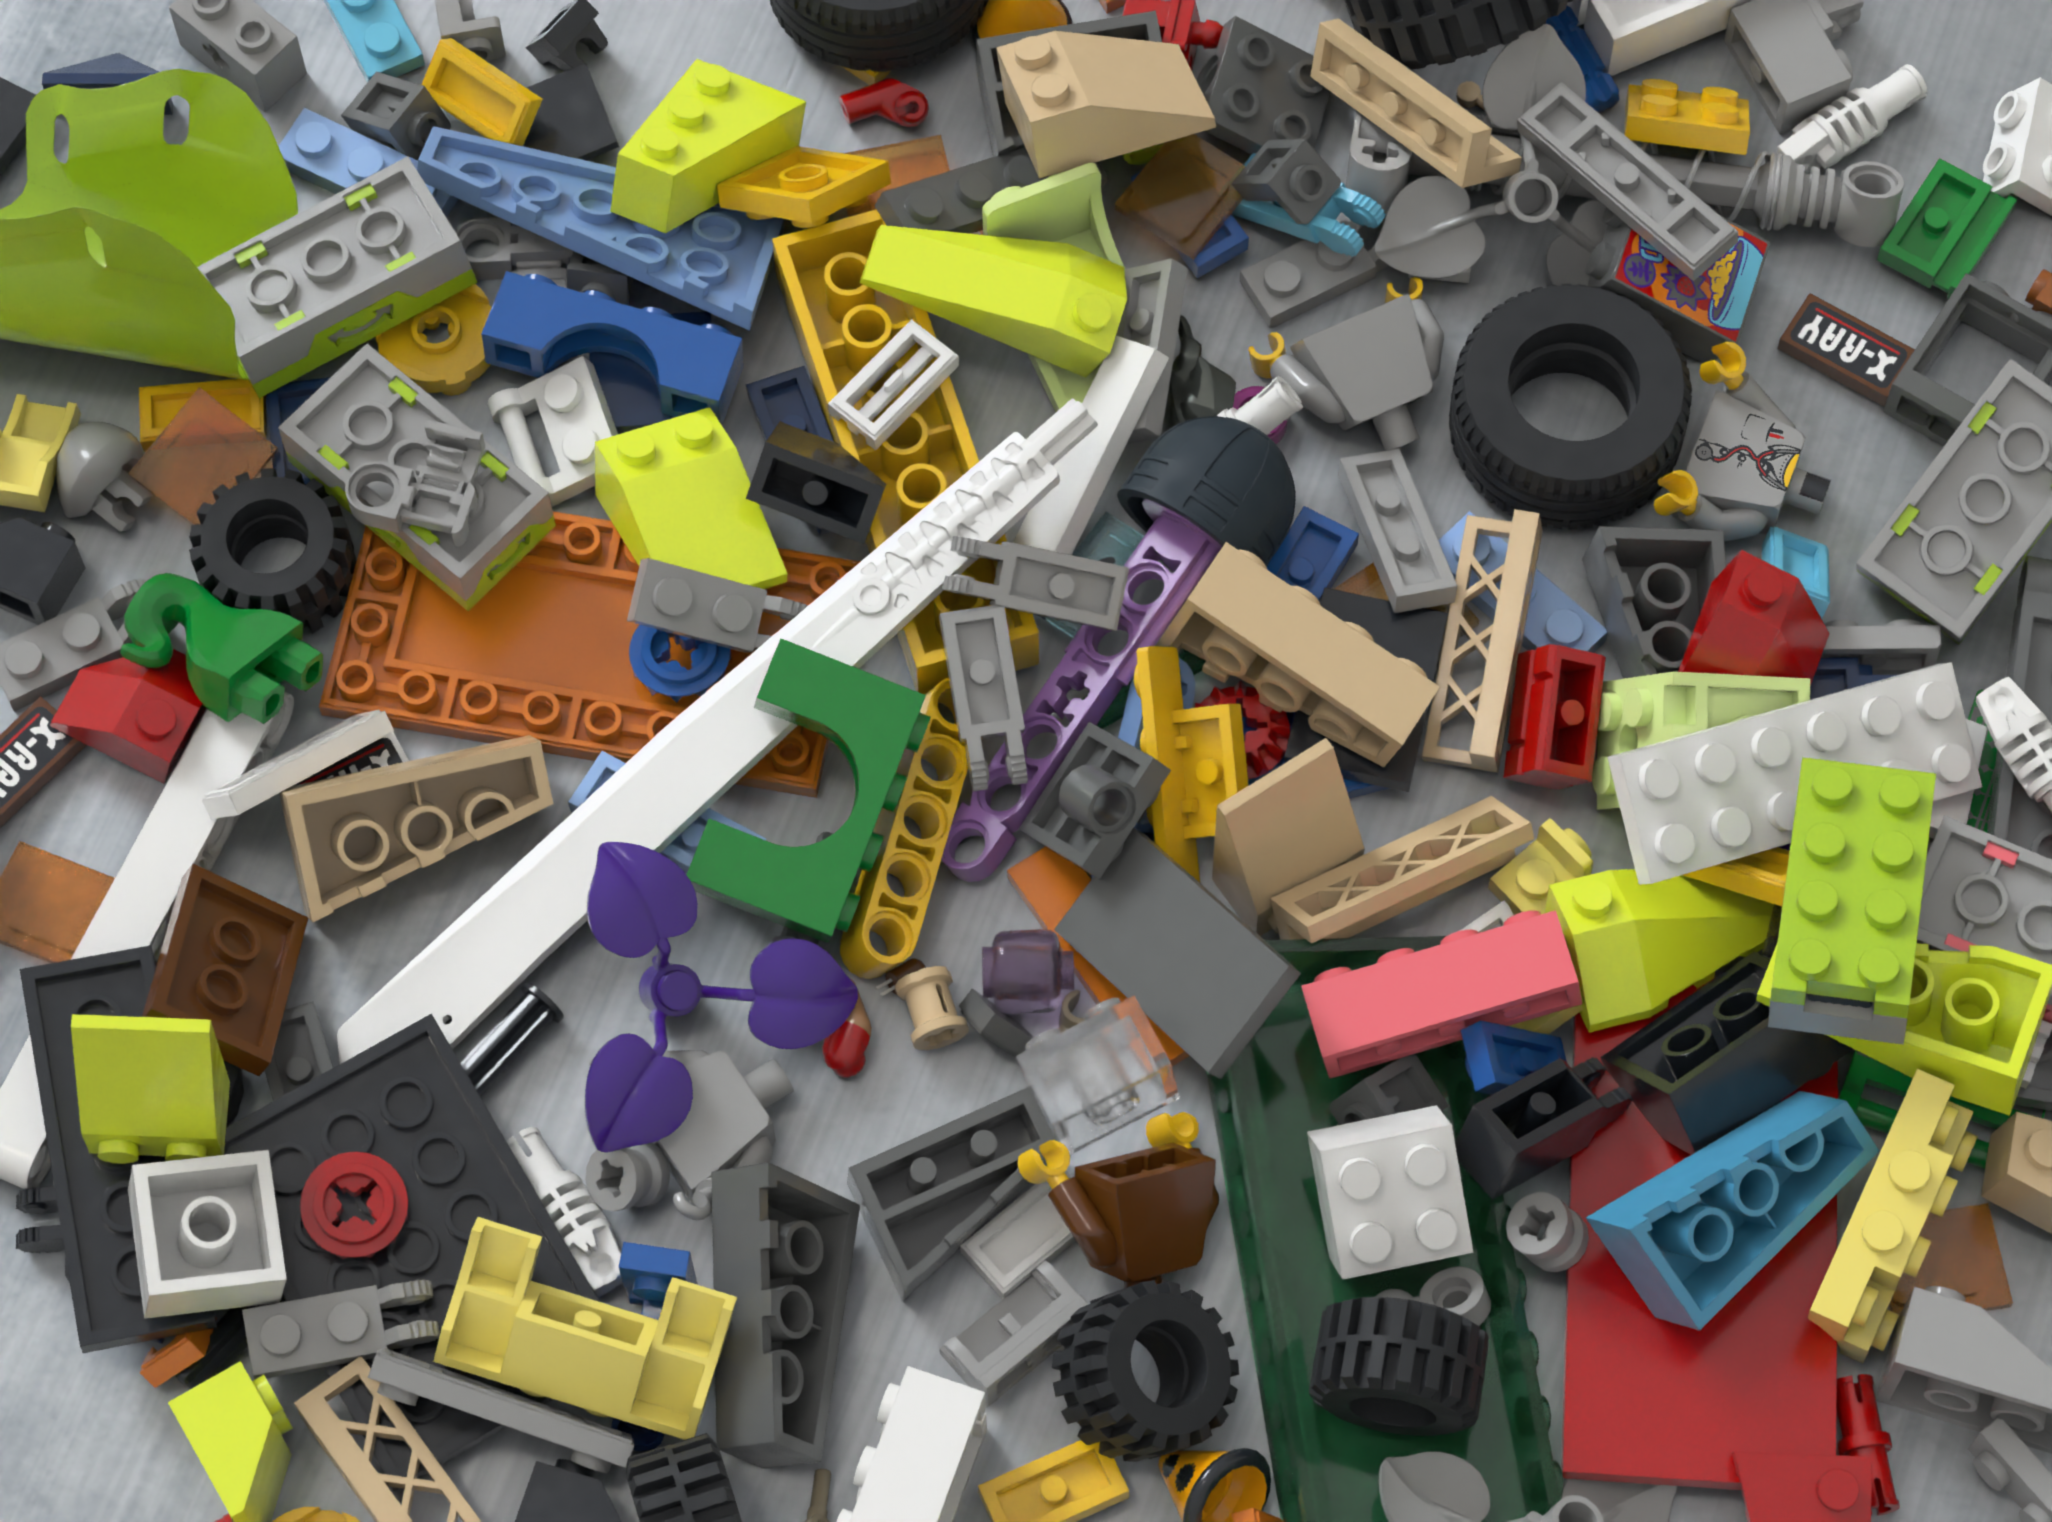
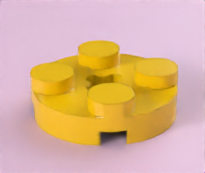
M474 284L376 336L379 354L427 393L442 392L449 396L460 395L467 391L472 381L485 373L491 365L485 361L481 335L492 308L489 299L483 290ZM440 323L448 324L447 330L450 337L443 342L429 343L427 336L422 333L425 328L435 330L439 327Z

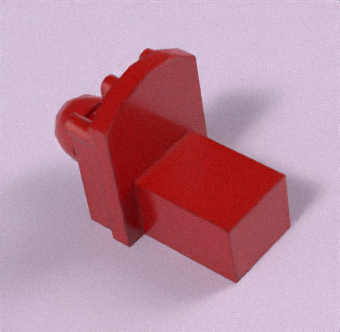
M1196 0L1125 1L1122 16L1156 11L1162 43L1179 44L1192 73L1197 46H1203L1204 49H1216L1218 47L1223 26L1214 20L1201 22Z

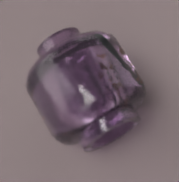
M1050 929L999 931L993 939L992 946H982L983 998H993L997 1010L1005 1014L1054 1012L1061 1003L1062 990H1074V951H1061L1059 937Z

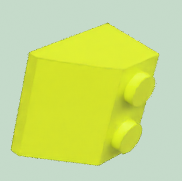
M240 1361L169 1401L168 1404L233 1521L271 1522L292 1456L282 1435L292 1430L293 1427L264 1374L252 1381Z

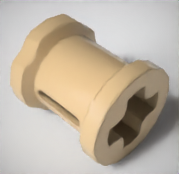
M945 966L920 969L905 975L895 984L897 995L907 1003L915 1028L910 1035L915 1049L933 1050L945 1047L959 1041L969 1032L966 1018L957 1015L949 990L953 979L950 971Z

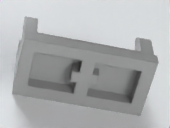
M1045 1260L1031 1273L1027 1280L957 1337L953 1336L940 1348V1354L969 1387L985 1392L986 1407L988 1408L1062 1346L1057 1341L1062 1328L1074 1324L1070 1316L1080 1307L1089 1305V1303Z

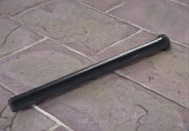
M526 982L521 987L524 993L521 999L461 1062L480 1097L551 1020L559 1023L564 1018L559 1007L544 992L529 982ZM283 1295L281 1297L280 1303L286 1302ZM271 1304L231 1308L217 1323V1328L213 1329L205 1356L175 1375L177 1379L190 1390L226 1370L248 1347L242 1310Z

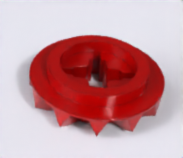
M1240 680L1232 687L1220 689L1214 686L1210 695L1201 703H1195L1194 708L1222 704H1241V711H1243V716L1246 717L1247 726L1257 728V731L1246 732L1244 741L1248 779H1253L1269 772L1283 758L1290 736V725L1285 711L1280 713L1259 702L1260 694L1256 688L1247 687Z
M364 1152L338 1154L321 1163L308 1177L301 1193V1218L306 1231L318 1247L337 1255L341 1259L348 1257L371 1258L376 1252L387 1245L395 1243L400 1230L408 1219L406 1187L398 1172L388 1162L378 1156ZM374 1185L375 1187L370 1192L371 1196L367 1200L366 1205L375 1223L372 1225L367 1220L362 1221L360 1218L353 1216L347 1222L342 1221L338 1227H335L340 1221L339 1217L344 1209L334 1189L338 1188L343 1194L347 1192L349 1195L357 1197L363 1191L367 1193Z

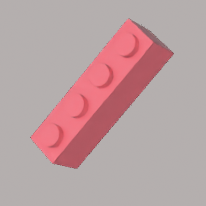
M1534 910L1521 912L1508 918L1504 922V926L1480 933L1472 929L1457 931L1444 937L1440 945L1417 952L1410 948L1393 950L1382 955L1376 964L1353 971L1348 967L1333 968L1317 975L1314 982L1302 985V991L1329 1079L1463 1040L1461 1030L1480 1020L1510 1026L1583 1004L1579 981L1556 910L1544 914Z

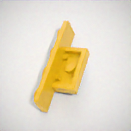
M1141 647L1137 649V665L1134 670V686L1141 699L1144 726L1140 735V749L1171 770L1161 785L1156 800L1146 809L1147 817L1154 830L1155 844L1200 883L1196 838L1214 837L1217 805L1249 786L1241 704H1222L1184 709L1177 648Z

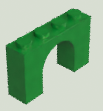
M780 638L757 695L754 708L812 730L836 745L846 758L853 774L855 798L851 814L847 821L828 838L811 845L798 847L777 845L709 818L686 874L695 892L826 943L830 941L835 928L847 933L861 896L849 892L858 868L871 872L884 839L883 835L873 832L882 808L894 812L908 777L896 772L905 748L917 753L931 716L920 713L926 695Z

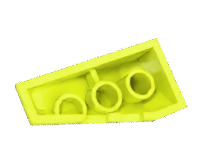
M881 225L877 229L859 282L1085 378L1110 354L1127 302L1124 267L1069 243Z
M1635 869L1607 870L1550 884L1545 913L1556 910L1579 981L1583 1003L1581 1004L1583 1010L1579 1013L1589 1033L1650 1018L1668 1007L1669 999L1691 985L1698 989L1714 979L1715 971L1739 956L1746 957L1753 951L1757 953L1778 940L1782 913L1781 906L1684 875L1653 884L1639 885Z

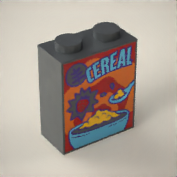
M1606 207L1603 214V223L1608 226L1602 242L1595 247L1586 264L1585 273L1590 276L1587 287L1595 286L1604 290L1608 289L1616 292L1619 296L1623 295L1630 298L1632 302L1639 303L1643 306V310L1653 313L1655 315L1654 318L1659 319L1665 325V330L1670 331L1674 336V341L1678 342L1681 352L1704 363L1718 359L1711 350L1712 346L1724 342H1734L1738 345L1771 242L1721 216L1738 231V243L1693 281Z

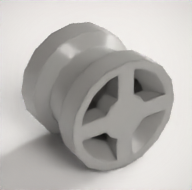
M653 1143L608 1153L596 1150L591 1155L586 1166L585 1180L593 1201L602 1209L614 1212L628 1209L632 1206L640 1208L657 1204L665 1196L669 1187L670 1170L662 1150Z
M1535 1192L1524 1196L1516 1202L1508 1215L1506 1231L1510 1243L1517 1251L1528 1257L1533 1264L1544 1271L1559 1272L1569 1269L1581 1259L1586 1251L1589 1240L1587 1225L1579 1214L1568 1208L1561 1199L1551 1193ZM1544 1224L1546 1230L1542 1235V1239H1539L1537 1235Z

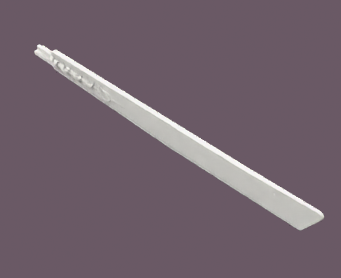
M1072 398L1027 439L1018 432L1011 434L670 722L339 1028L337 1041L340 1064L431 1013L451 1048L454 1049L549 955L588 920L587 896L594 875L600 844L604 842L632 843L661 853L798 726L754 708L757 695L780 638L859 669L943 591L945 575H961L977 560L959 556L957 552L950 551L953 536L995 543L1059 484L1060 476L1053 465L1098 426L1096 420L1088 414L1087 408L1081 402H1076ZM452 1019L450 1024H446L447 1020Z

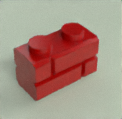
M1553 644L1538 647L1536 650L1518 653L1507 741L1511 747L1509 751H1506L1503 778L1557 790L1592 782L1606 661L1605 656Z

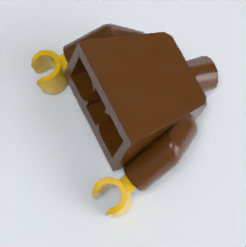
M1164 1112L1151 1118L1146 1125V1136L1152 1148L1076 1166L1075 1177L1070 1179L1065 1173L1070 1164V1154L1068 1148L1063 1143L1049 1140L1039 1146L1047 1166L1044 1165L1040 1154L1034 1149H1029L1020 1154L1018 1158L1019 1172L1030 1183L1042 1184L1048 1182L1052 1188L1048 1197L1070 1230L1089 1265L1124 1281V1288L1153 1280L1156 1285L1164 1282V1274L1196 1266L1203 1256L1206 1231L1219 1205V1194L1214 1185L1216 1159L1203 1155L1199 1148H1192L1191 1142L1197 1138L1199 1132V1123L1193 1115L1181 1112L1170 1116V1114Z

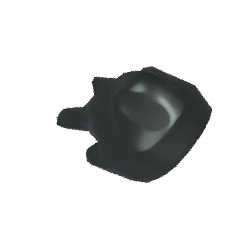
M1180 315L1178 327L1180 351L1173 362L1169 383L1170 415L1174 426L1194 418L1217 416L1224 409L1229 410L1233 407L1236 382L1230 375L1201 357L1202 346L1193 338L1191 327L1183 315Z

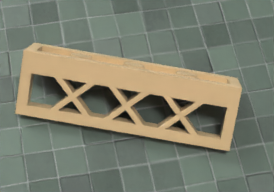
M1339 18L1319 23L1310 77L1461 188L1512 176L1519 172L1522 157L1491 135L1492 128L1392 56L1375 46Z
M1514 509L1512 521L1467 515L1455 576L1457 584L1455 603H1450L1435 683L1440 688L1432 699L1422 752L1423 761L1499 772L1514 691L1518 653H1521L1543 533L1540 513ZM1478 534L1509 539L1504 564L1490 574L1485 572L1474 557ZM1473 569L1480 581L1469 587L1471 571ZM1501 580L1500 589H1498L1495 584ZM1488 589L1497 602L1494 622L1476 635L1463 617L1465 604ZM1462 629L1469 641L1457 648L1460 630ZM1490 640L1489 649L1487 650L1484 644ZM1474 650H1477L1486 662L1482 685L1465 696L1452 678L1454 664ZM1450 689L1458 701L1446 709ZM1479 700L1476 711L1472 704ZM1465 710L1475 723L1470 751L1440 747L1439 742L1443 724Z
M1489 796L1270 898L1283 953L1294 962H1298L1509 863L1516 857L1515 848L1534 840L1531 822L1493 796Z
M358 1357L294 1402L302 1421L375 1522H413L410 1518L415 1490L443 1494L450 1503L447 1522H457L458 1516L463 1522H481L395 1401L377 1393L380 1382L368 1378L371 1368L363 1357ZM360 1379L373 1397L369 1423L340 1420L327 1402ZM382 1410L394 1427L379 1426ZM350 1433L366 1436L363 1451ZM376 1437L406 1442L412 1451L407 1477L380 1474L371 1464ZM420 1463L433 1481L417 1479ZM388 1487L404 1489L402 1504L399 1503Z

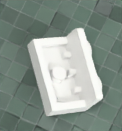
M2040 77L2014 91L2008 92L1997 104L1994 111L1995 126L1990 150L1983 163V182L1993 186L1992 192L2002 197L2013 193L2052 216V84Z

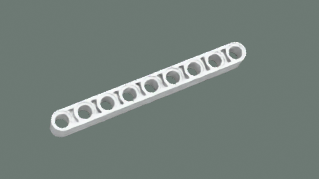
M284 692V704L280 708L279 713L265 724L244 713L239 714L232 721L226 722L208 709L205 711L71 960L151 945L155 965L157 966L183 875L193 863L206 870H211L240 816L239 814L211 820L202 799L205 798V794L270 760L292 714L294 702L291 694ZM30 1036L0 1089V1179L23 1189L38 1188L51 1169Z

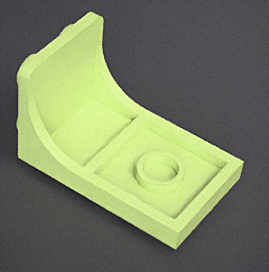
M1087 163L1068 171L1050 175L1044 180L1025 187L1012 186L996 193L982 207L983 235L1069 243L1124 267L1106 219L1101 193V173L1095 163ZM1028 354L1055 412L1072 398L1076 402H1083L1102 364L1101 362L1085 378Z

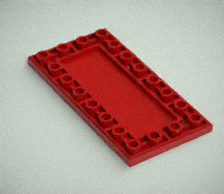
M1691 985L1669 999L1668 1007L1650 1018L1590 1033L1580 1013L1576 1014L1573 1020L1572 1067L1582 1062L1584 1063L1592 1057H1596L1602 1063L1601 1056L1698 989ZM1838 1061L1833 1063L1831 1069L1825 1075L1806 1082L1783 1098L1781 1102L1799 1091L1838 1099ZM1607 1070L1598 1084L1591 1089L1598 1098L1620 1087ZM1632 1102L1618 1119H1615L1612 1123L1609 1122L1605 1127L1595 1132L1588 1147L1570 1156L1568 1208L1582 1217L1587 1225L1589 1240L1586 1251L1581 1259L1567 1269L1561 1478L1742 1490L1739 1476L1736 1475L1731 1452L1836 1455L1837 1341L1807 1317L1837 1250V1194L1701 1330H1696L1654 1317L1586 1219L1587 1216L1691 1156V1154L1664 1140Z

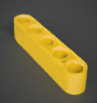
M945 678L924 694L926 696L920 713L931 716L917 753L905 748L896 771L908 776L894 812L882 808L873 832L883 835L884 839L871 872L861 871L855 894L861 896L849 929L847 933L843 931L840 942V955L844 965L859 978L874 979L881 977L910 957L918 941L968 770L965 742L960 743L949 678ZM938 703H942L950 709L955 720L954 724L942 717L938 709ZM921 759L933 765L938 775V781L932 780L925 774L921 766ZM904 816L910 817L918 824L921 831V839L914 837L906 829ZM887 873L894 875L902 883L904 897L898 896L890 889L886 879ZM870 931L877 933L885 941L887 956L881 955L872 947L869 939Z

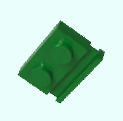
M1939 158L1882 244L1877 260L1929 289L1933 285L1948 293L1946 298L1949 299L1964 275L1967 273L1972 276L2012 214L2017 199L2010 195L2007 199L1992 192L1993 186Z

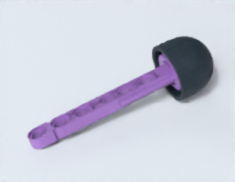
M1218 416L1199 417L1179 423L1167 430L1152 443L1119 489L1117 497L1121 506L1146 532L1124 564L1125 567L1129 568L1117 630L1128 633V642L1121 652L1113 656H1104L1098 653V645L1100 640L1111 630L1082 625L1065 649L1064 652L1066 654L1023 714L1025 730L1021 733L1028 781L1025 784H1019L1021 796L1018 802L1006 811H997L991 808V799L994 792L1006 784H1012L1006 770L1004 742L988 765V789L972 792L970 806L962 802L954 814L941 860L958 879L966 882L980 881L989 877L997 869L1017 840L1012 833L1019 830V827L1088 722L1097 725L1121 688L1127 686L1133 678L1137 665V649L1156 645L1225 542L1237 550H1246L1253 553L1266 566L1283 543L1294 517L1296 505L1295 484L1291 470L1281 450L1266 434L1256 427L1238 419ZM1158 560H1162V562H1163L1170 570L1174 571V573H1171L1162 563L1158 562ZM1151 579L1164 582V590L1155 602L1147 605L1133 602V594L1141 583ZM1086 687L1089 692L1084 700L1074 697L1069 701L1066 697L1071 689L1081 691ZM1055 712L1061 720L1065 716L1070 724L1064 727L1051 714ZM1046 732L1057 735V744L1048 756L1042 759L1027 757L1028 744L1036 735ZM969 836L984 837L985 848L976 860L970 863H960L955 860V850L963 839Z

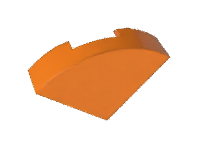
M214 1328L177 1335L159 1351L153 1346L147 1353L139 1373L154 1388L160 1386L205 1356L210 1342V1335L213 1333Z

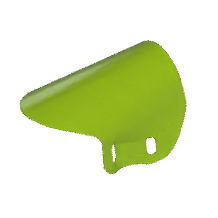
M171 69L110 88L81 89L58 84L41 90L32 99L26 112L27 183L23 193L12 204L0 209V339L248 380L238 363L235 343V317L232 309L197 267L298 214L297 193L269 123L246 92L223 77L205 72ZM178 95L184 98L190 106L188 135L182 144H168L163 136L165 104L171 97ZM60 114L66 117L69 124V151L66 163L59 162L54 154L55 120Z

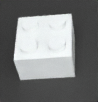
M1437 1105L1307 1132L1328 1255L1342 1280L1473 1253L1452 1124Z
M269 1150L132 1165L128 1196L144 1319L280 1303L287 1279Z

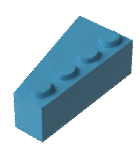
M1799 1091L1587 1216L1586 1219L1654 1317L1701 1330L1880 1150L1846 1100Z

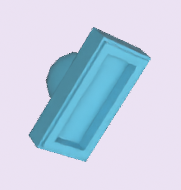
M1770 526L1762 543V560L1799 578L1822 619L1830 603L1829 548L1824 544Z

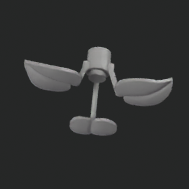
M1543 24V26L1535 31H1527L1519 35V39L1508 43L1492 62L1483 83L1482 99L1487 117L1494 125L1505 129L1517 128V119L1560 82L1585 101L1586 85L1580 66L1551 25ZM1520 134L1525 171L1514 174L1506 182L1503 189V200L1470 210L1468 193L1449 178L1436 175L1416 179L1399 191L1392 201L1375 242L1374 251L1379 259L1403 273L1428 278L1449 277L1466 271L1484 253L1486 246L1485 237L1475 220L1496 214L1502 215L1507 212L1515 218L1528 223H1538L1548 218L1563 232L1550 243L1547 250L1546 266L1550 280L1557 286L1562 284H1582L1587 287L1590 276L1585 273L1586 264L1595 247L1602 242L1608 226L1603 223V214L1606 206L1599 200L1586 201L1575 211L1571 224L1559 214V211L1556 210L1558 191L1555 184L1547 176L1538 173L1539 163L1536 160L1534 145Z
M1423 1452L1404 1457H1386L1380 1465L1379 1492L1381 1503L1389 1522H1481L1489 1512L1490 1494L1481 1473L1462 1458L1443 1452ZM1567 1479L1560 1492V1501L1543 1516L1535 1511H1531L1525 1517L1505 1522H1669L1671 1507L1678 1486Z

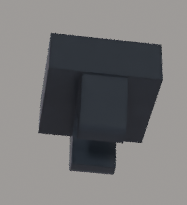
M574 0L564 6L525 48L541 64L550 61L565 72L584 64V61L576 53L578 42L584 43L590 51L597 54L607 47L608 41L594 20L599 12L587 0Z

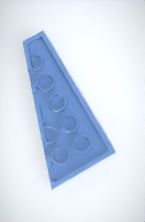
M435 126L432 127L418 159L417 171L425 184L750 331L774 260L772 238L782 236L786 219L776 217L762 220L750 219L746 216V212L720 208L718 203L665 234L610 212L616 167Z

